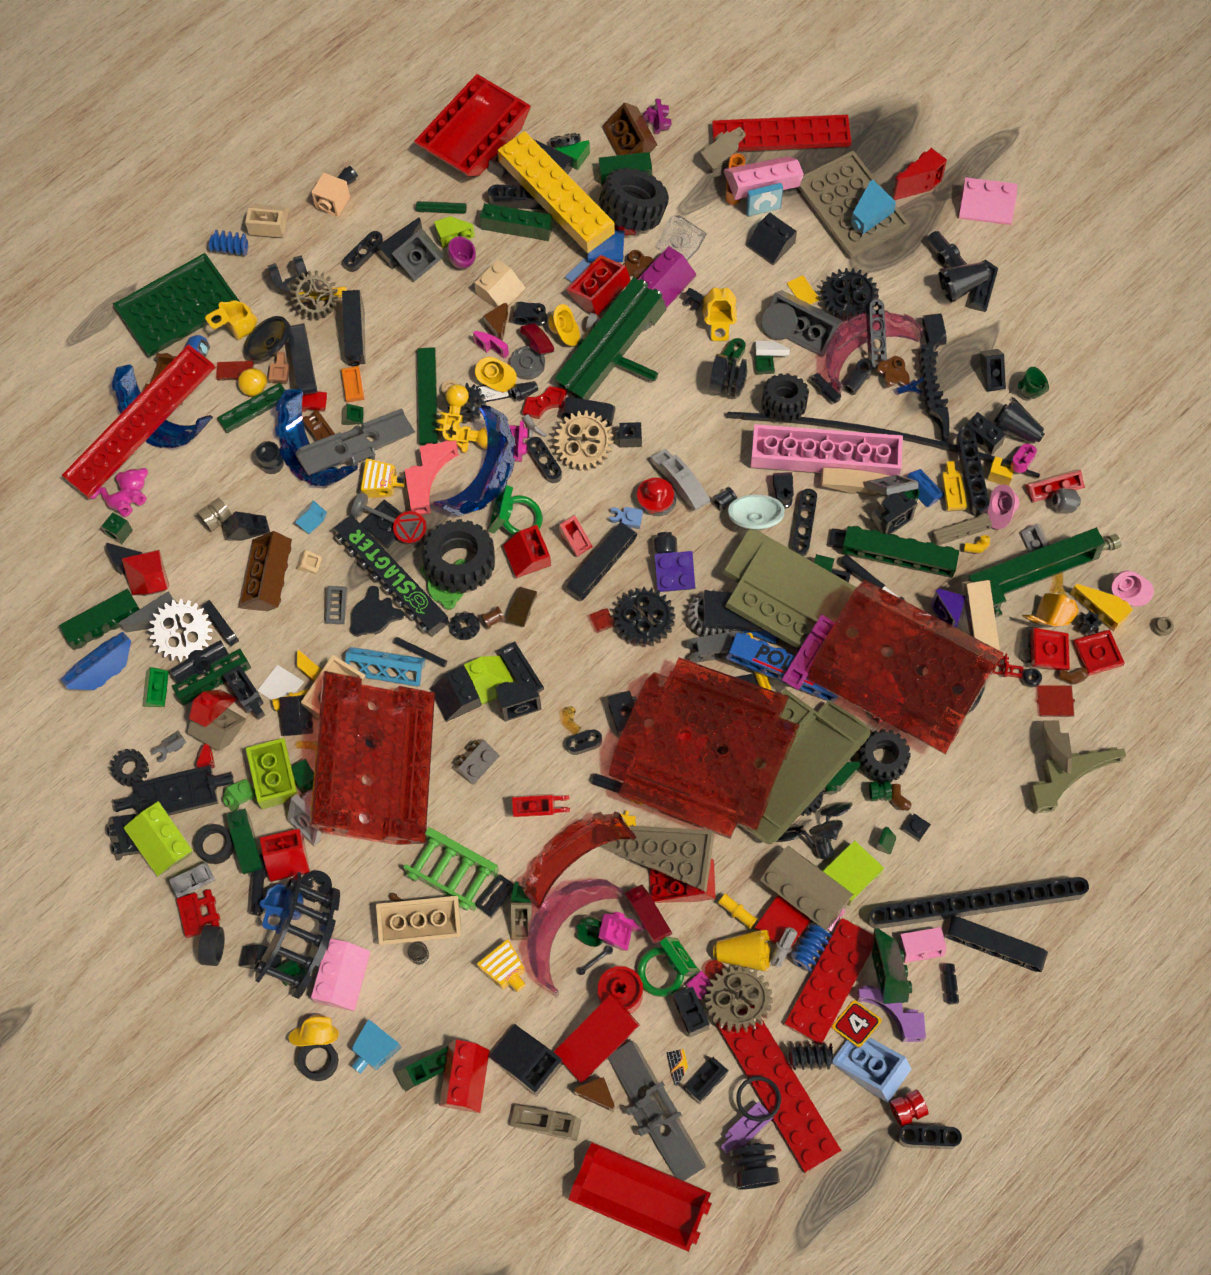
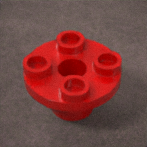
M649 478L640 484L637 490V500L640 506L650 514L662 512L673 504L674 489L668 481L662 478Z

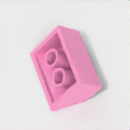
M965 177L961 193L959 219L1011 225L1016 202L1017 184Z
M330 939L320 964L311 999L317 1004L355 1012L370 951L349 942Z

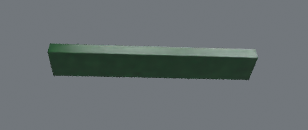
M417 348L420 446L430 443L438 444V430H435L438 428V422H436V348Z

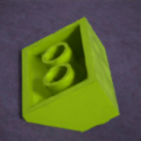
M285 738L246 748L257 801L262 810L281 805L297 794Z
M159 801L141 812L124 827V830L157 877L192 855L193 850Z

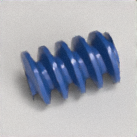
M215 229L214 234L211 235L209 240L210 251L216 250V252L222 251L223 253L229 251L230 254L236 252L237 255L243 253L246 256L248 252V239H246L245 233L239 238L238 232L233 237L231 231L226 236L224 230L219 235L218 230Z
M814 924L808 926L809 931L804 932L805 938H801L799 941L801 945H796V951L791 953L794 963L809 972L812 969L808 964H816L812 958H820L817 950H825L821 944H829L825 937H832L825 929Z

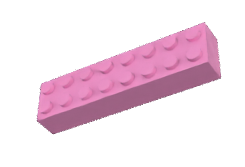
M754 424L751 467L822 473V468H844L890 476L900 475L903 436Z

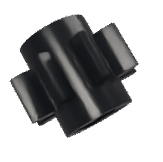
M1091 610L1086 615L1081 613L1080 619L1076 623V625H1080V632L1087 633L1088 636L1091 632L1098 633L1099 626L1102 624V621L1098 618L1099 614L1092 613Z

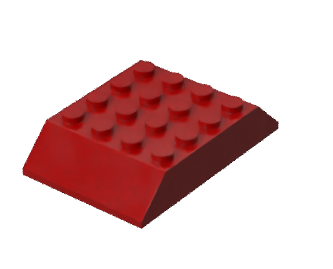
M476 74L414 140V144L465 175L478 176L489 166V161L498 154V149L514 139L522 130L531 105Z

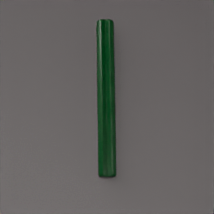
M580 339L578 341L577 347H579L585 339ZM622 357L616 364L652 382L658 378V372L625 357Z

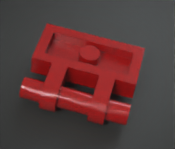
M205 890L203 892L205 898L200 900L197 893L177 898L186 938L200 935L205 925L209 923L211 926L220 927L219 921L221 919L216 911V899L212 895L211 890ZM206 906L209 915L203 917L201 908Z

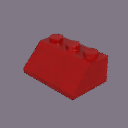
M600 255L566 291L585 311L598 315L629 284L631 279L625 265Z
M457 1039L449 1042L439 1106L474 1113L481 1112L489 1049L477 1043Z

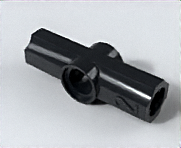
M935 230L927 237L926 242L935 251L941 265H947V267L967 265L960 256L958 247L953 243L950 244L939 231Z
M219 640L204 650L192 651L187 660L171 668L170 671L178 684L197 673H207L212 664L229 655L222 641Z

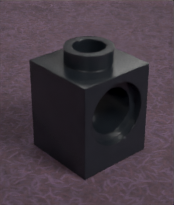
M641 422L619 423V430H616V441H620V448L642 447Z

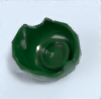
M583 916L575 927L578 930L577 939L590 947L600 946L603 942L599 938L602 921L594 916Z

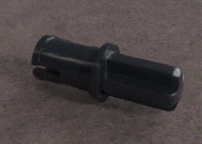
M820 373L814 375L816 379L811 378V382L820 389V393L825 394L833 403L836 404L841 400V394Z

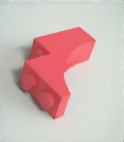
M456 440L420 446L423 466H412L405 469L411 511L417 512L420 515L431 513L430 490L439 470L451 459L459 456Z

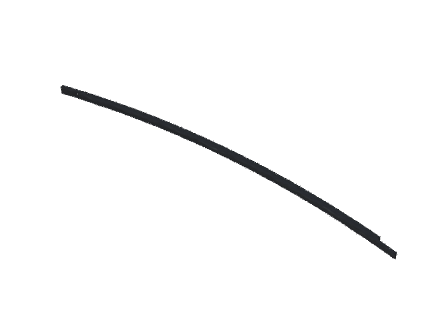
M727 412V418L742 419V415H744V420L779 422L775 418H769V415L764 413ZM809 417L796 418L795 421L791 422L788 420L787 422L864 433L901 435L905 441L958 453L957 445L866 425ZM979 452L980 460L993 463L995 456ZM965 453L966 456H973L971 453ZM1002 459L1000 466L1012 469V462ZM1028 469L1023 472L1038 479L1040 477L1039 473Z

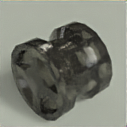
M420 941L410 944L407 953L411 962L416 965L426 963L429 959L427 946Z

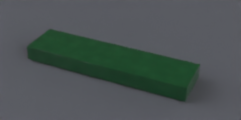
M279 382L218 416L217 419L226 433H229L289 399V395Z

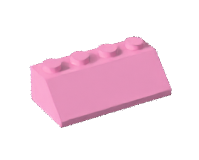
M789 156L724 169L735 200L746 198L749 190L782 183L783 190L800 187L804 175L799 161Z

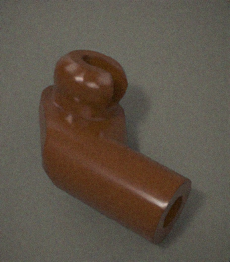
M1083 667L1078 668V670L1072 673L1061 670L1058 679L1076 685L1088 677V672Z
M892 784L891 803L899 810H910L912 806L911 801L901 795V785Z

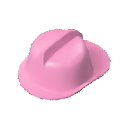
M998 485L991 493L987 514L992 522V528L1003 529L1011 522L1013 513L1019 507V498L1008 485Z
M1129 570L1121 571L1118 574L1114 573L1111 589L1115 596L1127 601L1132 606H1142L1151 600L1154 588L1147 579Z

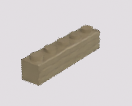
M982 514L974 519L969 518L965 522L960 521L952 526L947 525L943 529L938 528L933 531L932 538L935 544L939 546L991 529L992 522L988 514Z

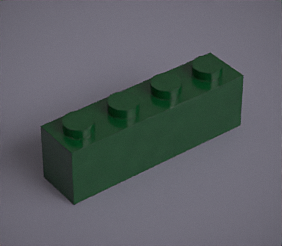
M484 203L480 215L481 230L549 241L553 228L552 215Z
M127 588L59 626L73 650L80 649L86 646L88 642L101 638L105 633L118 629L121 626L119 622L140 610Z

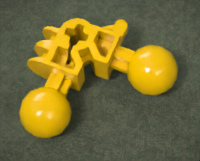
M454 384L450 386L445 394L446 400L450 405L449 413L437 411V413L441 414V419L436 420V422L440 423V427L435 430L443 431L444 438L449 441L456 440V444L462 449V452L468 451L470 441L477 442L481 448L486 450L495 448L499 443V434L493 427H483L479 431L471 430L472 427L470 426L460 427L459 424L463 421V415H460V410L467 403L469 394L463 385ZM451 427H453V431H456V435L452 437L447 433V430H451Z

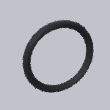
M754 1076L746 1079L737 1090L736 1102L740 1112L746 1118L756 1122H763L771 1119L778 1112L781 1105V1094L777 1085L772 1080L762 1076ZM764 1081L775 1090L777 1103L774 1110L767 1116L755 1117L744 1110L741 1104V1093L748 1083Z

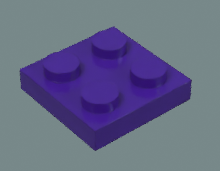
M692 551L654 554L657 591L696 589Z

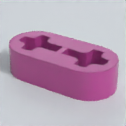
M1023 444L1013 457L1011 463L1012 470L1018 473L1025 472L1037 453L1036 447L1031 444Z

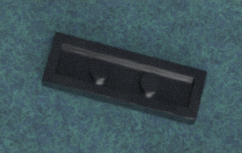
M515 641L498 650L517 683L538 693L544 690V686Z

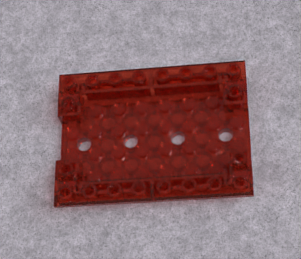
M864 580L852 593L815 655L806 679L946 755L963 726L967 714L982 688L988 683L1004 653ZM849 629H856L858 631V635L854 638L848 637L846 633ZM889 647L893 650V653L890 656H884L881 651L883 648ZM925 666L928 669V673L926 675H919L916 671L917 668ZM953 686H962L964 689L963 693L959 695L954 694L952 691Z
M328 671L323 672L310 825L325 834L393 845L426 843L425 833L427 828L435 703L434 692L398 686L394 690L364 685L362 684V678ZM368 702H373L376 705L375 711L368 707ZM365 739L372 740L373 748L365 744ZM363 776H367L370 779V785L363 783ZM360 814H364L367 817V824L359 820Z

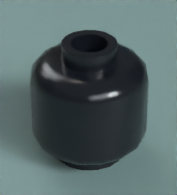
M660 532L653 538L654 554L678 552L677 538L672 535V532Z

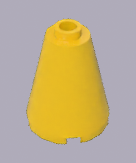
M759 930L719 940L717 945L713 946V956L717 957L718 962L736 966L741 965V967L768 972L770 967V947H768L766 942L770 941L768 931Z

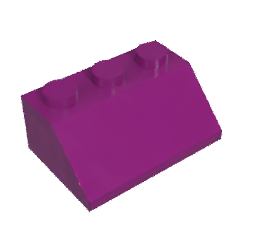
M668 246L638 280H644L649 285L647 287L653 290L655 288L662 293L667 309L696 277V273L683 254Z

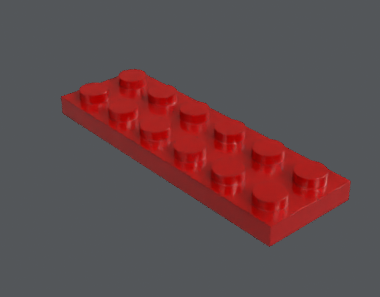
M844 918L841 919L784 1026L821 1046L872 951L873 934Z

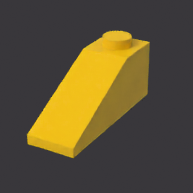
M1076 584L1070 593L1088 610H1091L1092 613L1099 614L1098 618L1112 631H1115L1133 611L1130 604L1120 597L1080 584Z

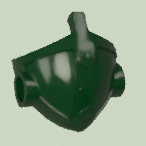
M1029 367L1022 380L1019 381L1018 389L1021 390L1024 398L1031 400L1049 391V383L1039 368Z

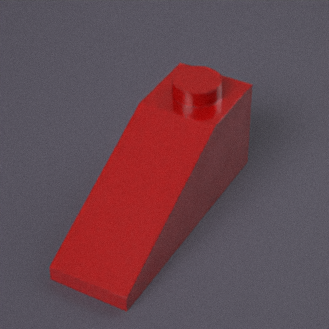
M221 689L204 691L193 700L189 719L207 727L236 702L237 697Z

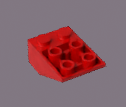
M932 147L927 152L924 151L918 160L911 162L904 172H900L896 176L892 198L898 200L931 191L942 181L947 159Z
M712 858L706 892L649 868L650 896L655 903L700 902L716 899L714 859Z

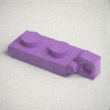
M759 1102L747 1112L755 1117H764L770 1114ZM743 1116L728 1130V1133L725 1135L727 1141L720 1149L727 1155L734 1147L737 1149L746 1145L773 1117L763 1122H756Z

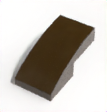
M519 586L506 622L525 627L531 608L536 600L537 591Z

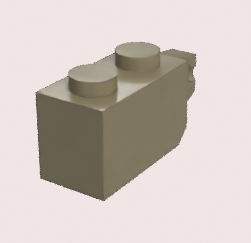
M740 127L730 133L728 131L725 134L721 132L714 138V143L711 145L708 143L701 149L700 157L712 173L728 161L733 154L737 153L738 144L746 136L745 132Z

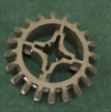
M315 270V276H311V271H308V277L301 273L303 280L296 277L295 280L299 284L292 283L296 291L290 290V293L296 296L291 297V301H297V303L293 304V307L295 308L299 305L301 308L297 312L300 313L304 310V317L311 313V319L314 318V314H317V318L320 319L321 312H323L324 316H327L326 309L330 312L333 311L329 307L330 304L333 306L337 305L332 299H338V296H333V293L338 292V289L332 290L331 288L336 283L332 282L329 284L328 281H330L331 277L329 276L325 280L323 278L325 276L324 272H322L321 277L318 276L317 270ZM314 280L323 282L328 289L318 290ZM309 281L310 290L305 294L299 295L301 286ZM312 285L315 292H323L319 297L317 296V304H315L313 297H305L311 293ZM329 295L328 303L320 309L319 298ZM300 300H311L315 310L308 309Z

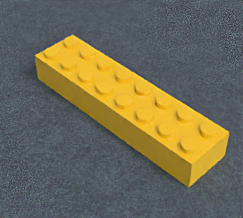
M523 131L498 149L499 162L587 253L615 234L613 220L526 131Z

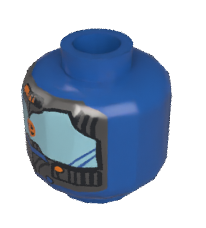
M201 335L190 337L185 347L189 344L204 357H207L210 350L207 339Z

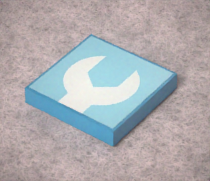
M782 183L749 190L746 206L747 216L781 209Z

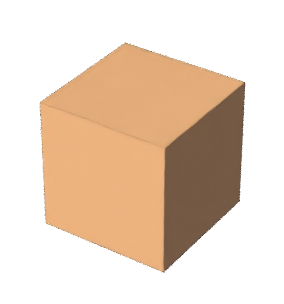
M326 173L322 174L311 192L315 208L335 216L340 215L350 198L347 181Z

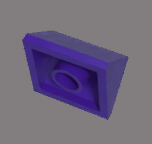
M937 589L931 607L951 637L954 635L966 596Z

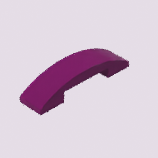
M823 615L820 616L781 681L796 690L800 689L820 653L837 628V623Z

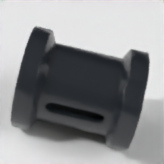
M726 487L725 491L719 495H714L712 499L719 510H723L724 506L736 500L737 496L730 487Z

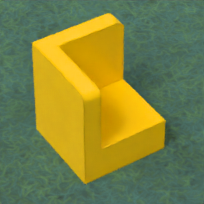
M995 456L987 480L1009 486L1014 470L1000 466L1002 458Z

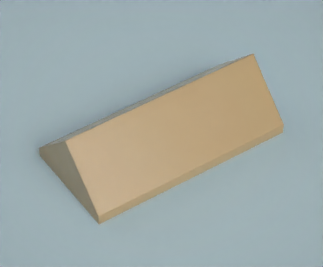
M458 896L376 904L379 945L461 937V914Z

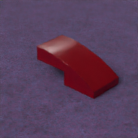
M534 323L520 327V333L530 340L529 347L539 354L554 352L555 348L552 342L538 325Z

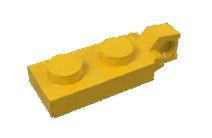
M947 461L945 465L946 472L942 473L947 511L966 510L967 504L962 473L955 470L954 461Z

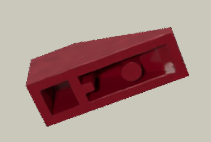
M643 884L624 893L632 913L654 944L672 935V931Z

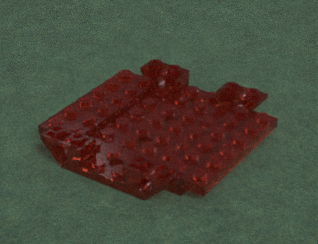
M680 657L668 677L653 672L642 687L613 754L609 776L624 781L618 796L704 830H711L715 834L728 839L732 838L737 823L757 831L772 796V788L781 766L788 757L800 724L781 718L789 696ZM647 719L654 721V725L651 727H645L643 723ZM682 733H689L691 738L688 741H683L680 739V735ZM721 746L728 748V752L724 755L717 752V749ZM758 760H763L766 766L760 769L754 764Z

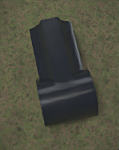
M862 358L858 361L857 366L842 385L847 393L855 395L865 381L871 377L873 370L872 361L867 358ZM861 368H866L868 371H862Z

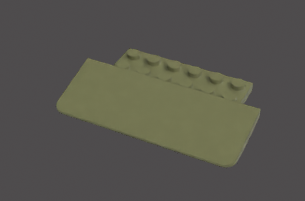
M758 530L747 531L722 573L738 582L725 607L799 650L821 615L837 623V628L817 658L818 661L825 665L831 658L839 641L854 650L857 649L879 609V602L873 596Z
M785 688L771 706L745 732L756 752L757 758L739 767L729 750L709 772L711 778L739 799L726 813L727 817L766 844L775 843L869 738V727L830 700L817 712Z

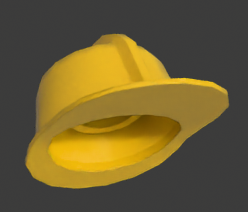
M560 304L555 308L554 312L549 314L548 323L550 330L559 335L565 344L575 346L580 340L579 327L571 309L565 304Z
M485 357L476 364L475 376L488 387L499 392H507L516 384L517 376L515 370L503 361L494 357Z
M314 1015L306 1019L302 1026L294 1029L288 1038L289 1042L296 1046L326 1045L338 1039L339 1031L336 1027L332 1026L331 1018L324 1015Z

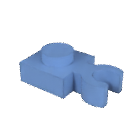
M625 507L623 512L618 508H611V513L617 516L609 517V522L618 523L620 521L630 528L640 529L643 509Z

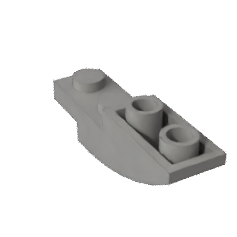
M663 449L651 456V463L673 483L675 491L695 511L710 503V498L700 482L677 455L673 456L666 449Z

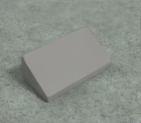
M1038 523L1020 532L1029 552L1050 545L1042 527Z

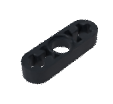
M379 231L370 232L344 257L343 262L347 271H357L378 251L377 246L384 242L383 236ZM361 249H368L366 254L359 253Z
M531 437L527 441L529 454L546 480L550 483H558L562 479L560 466L543 440L539 437ZM532 444L539 446V453L535 447H532ZM544 456L550 459L549 462L545 464L541 463L539 460L541 457ZM550 467L554 473H557V476L551 475Z
M207 600L201 604L229 645L232 647L238 643L239 639L213 603Z

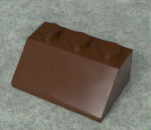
M624 102L602 125L617 155L651 153L657 146L638 107Z

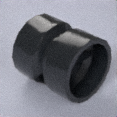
M265 441L257 447L256 457L262 471L267 474L280 472L284 466V460L278 445L271 441Z

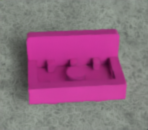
M520 421V426L502 425L500 461H523V455H526L527 444H524V438L527 439L528 428L524 427V421Z
M613 912L612 914H604L599 930V938L619 950L628 951L632 931L641 932L642 927L637 925L635 920L625 918L623 913Z

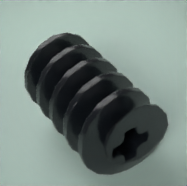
M800 1043L796 1044L795 1049H793L792 1044H789V1062L793 1070L797 1069L798 1064H800L802 1070H805L806 1064L809 1065L810 1070H813L815 1064H817L819 1070L822 1069L823 1064L826 1065L827 1070H830L833 1063L832 1043L829 1044L828 1049L825 1043H821L820 1049L817 1043H813L811 1049L808 1043L804 1044L803 1049Z

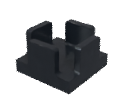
M903 492L899 493V495L894 493L881 503L886 511L880 514L875 509L872 511L871 520L878 527L880 533L892 534L913 520L918 503L914 498L909 500Z

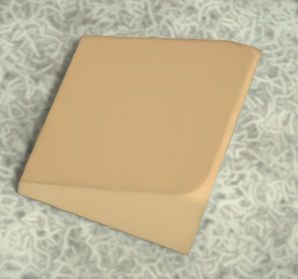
M304 550L300 554L296 569L317 574L322 556Z

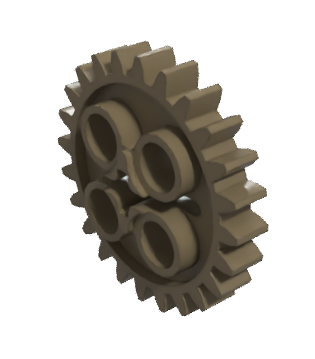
M741 965L738 966L737 971L732 966H730V972L722 969V976L716 973L715 978L717 981L710 979L712 987H706V992L709 994L705 995V1000L708 1001L705 1003L706 1008L710 1009L708 1014L709 1016L715 1015L713 1022L720 1021V1028L728 1025L729 1032L732 1027H735L737 1033H739L741 1027H743L745 1032L748 1031V1026L756 1029V1022L762 1025L763 1020L761 1017L768 1018L766 1011H771V1005L769 1004L773 1003V998L770 997L772 989H767L769 982H763L764 976L757 977V970L750 973L749 967L742 971ZM735 982L740 984L738 988H733L730 985ZM751 993H756L758 997L755 999H751L748 997V995ZM722 999H727L730 1001L726 1005H722L719 1003V1001ZM739 1010H746L747 1014L741 1016L737 1012Z

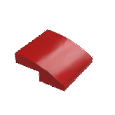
M778 895L754 929L756 931L767 930L769 940L776 944L780 941L786 928L792 927L797 931V935L791 945L792 948L812 919Z

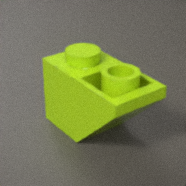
M452 216L434 221L435 232L442 248L447 247L450 240L455 237L461 236L468 240L475 237L473 224Z

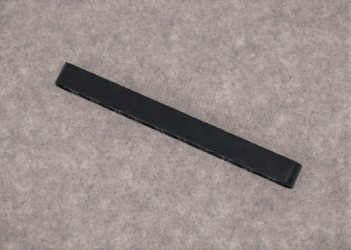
M1074 877L876 906L868 916V924L874 929L951 919L952 916L964 917L1079 900L1088 892L1089 883L1085 878ZM1073 885H1079L1082 892H1077ZM1053 888H1059L1062 891V895L1056 894ZM1033 891L1041 892L1042 898L1036 897ZM1013 894H1020L1022 901L1016 900ZM995 896L1000 897V898L1002 899L1003 903H1002V904L996 903V902L994 901L993 897H995ZM974 899L980 900V901L982 902L983 906H982V907L976 906V905L974 904L973 900H974ZM954 902L960 903V904L962 905L963 909H962V910L956 909V908L954 907L953 903H954ZM939 905L943 912H936L933 906ZM914 908H919V909H921L922 912H923V915H921V916L916 915V914L913 912V909H914ZM894 911H899V912H901L902 915H903V918H901V919L895 918V916L893 915V912H894ZM873 915H881L883 921H875Z

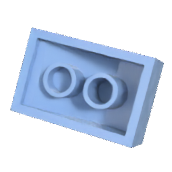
M870 1037L861 1047H857L847 1039L832 1063L870 1093L886 1102L890 1101L911 1071L905 1056Z

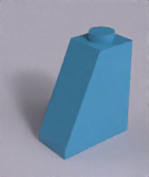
M871 180L853 212L851 220L853 228L863 235L894 213L896 201L874 180Z

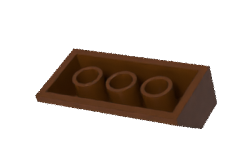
M272 531L252 540L238 608L258 611H270L278 608L281 603L280 596L284 587V577L288 568V557L291 552V538Z

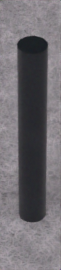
M396 637L394 640V644L442 667L447 665V660L399 637Z

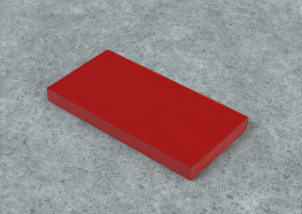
M610 994L554 1053L563 1060L565 1066L579 1082L584 1083L640 1024L613 994Z

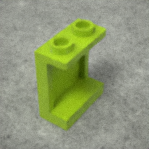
M854 840L823 872L854 894L847 904L850 906L853 900L875 878L877 879L883 873L884 867Z

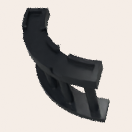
M297 872L286 884L287 895L280 922L264 956L255 964L254 972L255 981L258 983L265 974L289 983L292 987V997L300 999L313 979L310 976L315 965L319 967L329 945L336 920L333 919L334 911L339 910L340 890L333 887L329 893H320L302 885L301 873ZM299 892L320 901L323 905L322 913L298 903ZM295 910L319 920L320 924L316 934L290 924ZM287 932L311 942L312 947L306 957L281 947ZM276 954L302 964V967L297 975L292 976L272 968L270 965Z

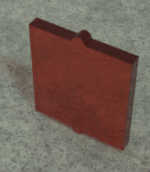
M1072 685L1037 686L1038 699L1036 702L1039 705V717L1075 716L1073 704L1075 699H1073Z

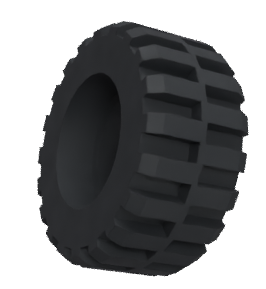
M619 168L606 177L599 196V205L616 225L625 227L624 229L647 231L660 224L669 202V195L660 180L658 181L655 176L649 175L648 172H642L635 168Z
M456 519L457 521L455 522L449 520L444 525L442 523L437 525L436 530L432 529L423 542L422 556L426 576L428 579H431L433 585H439V589L446 591V589L450 590V593H456V591L467 593L466 590L470 589L474 591L478 585L480 587L486 583V579L488 580L492 576V571L495 567L493 540L487 530H483L479 524L474 525L469 520L463 522L462 519ZM456 548L468 549L476 555L471 561L459 565L450 564L442 559L445 553Z

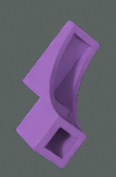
M863 986L862 989L858 990V1002L874 1004L885 1010L893 1018L900 1030L902 1042H923L925 1040L924 1013H918V1010L915 1009L906 1010L903 1013L902 1003L883 1004L880 989H874V986Z

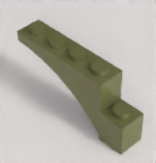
M1111 747L1102 752L1092 750L1083 755L1072 753L1071 774L1064 772L1051 757L1048 758L1043 765L1046 782L1040 781L1035 783L1029 791L1034 814L1054 811L1058 806V799L1074 782L1096 769L1122 762L1126 757L1125 749Z

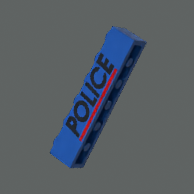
M737 632L725 659L783 682L781 680L796 655L788 654L782 648L769 646L765 641L752 639L746 633ZM814 663L800 690L826 701L834 702L839 696L845 677L841 676L837 671H829L822 668L820 664Z

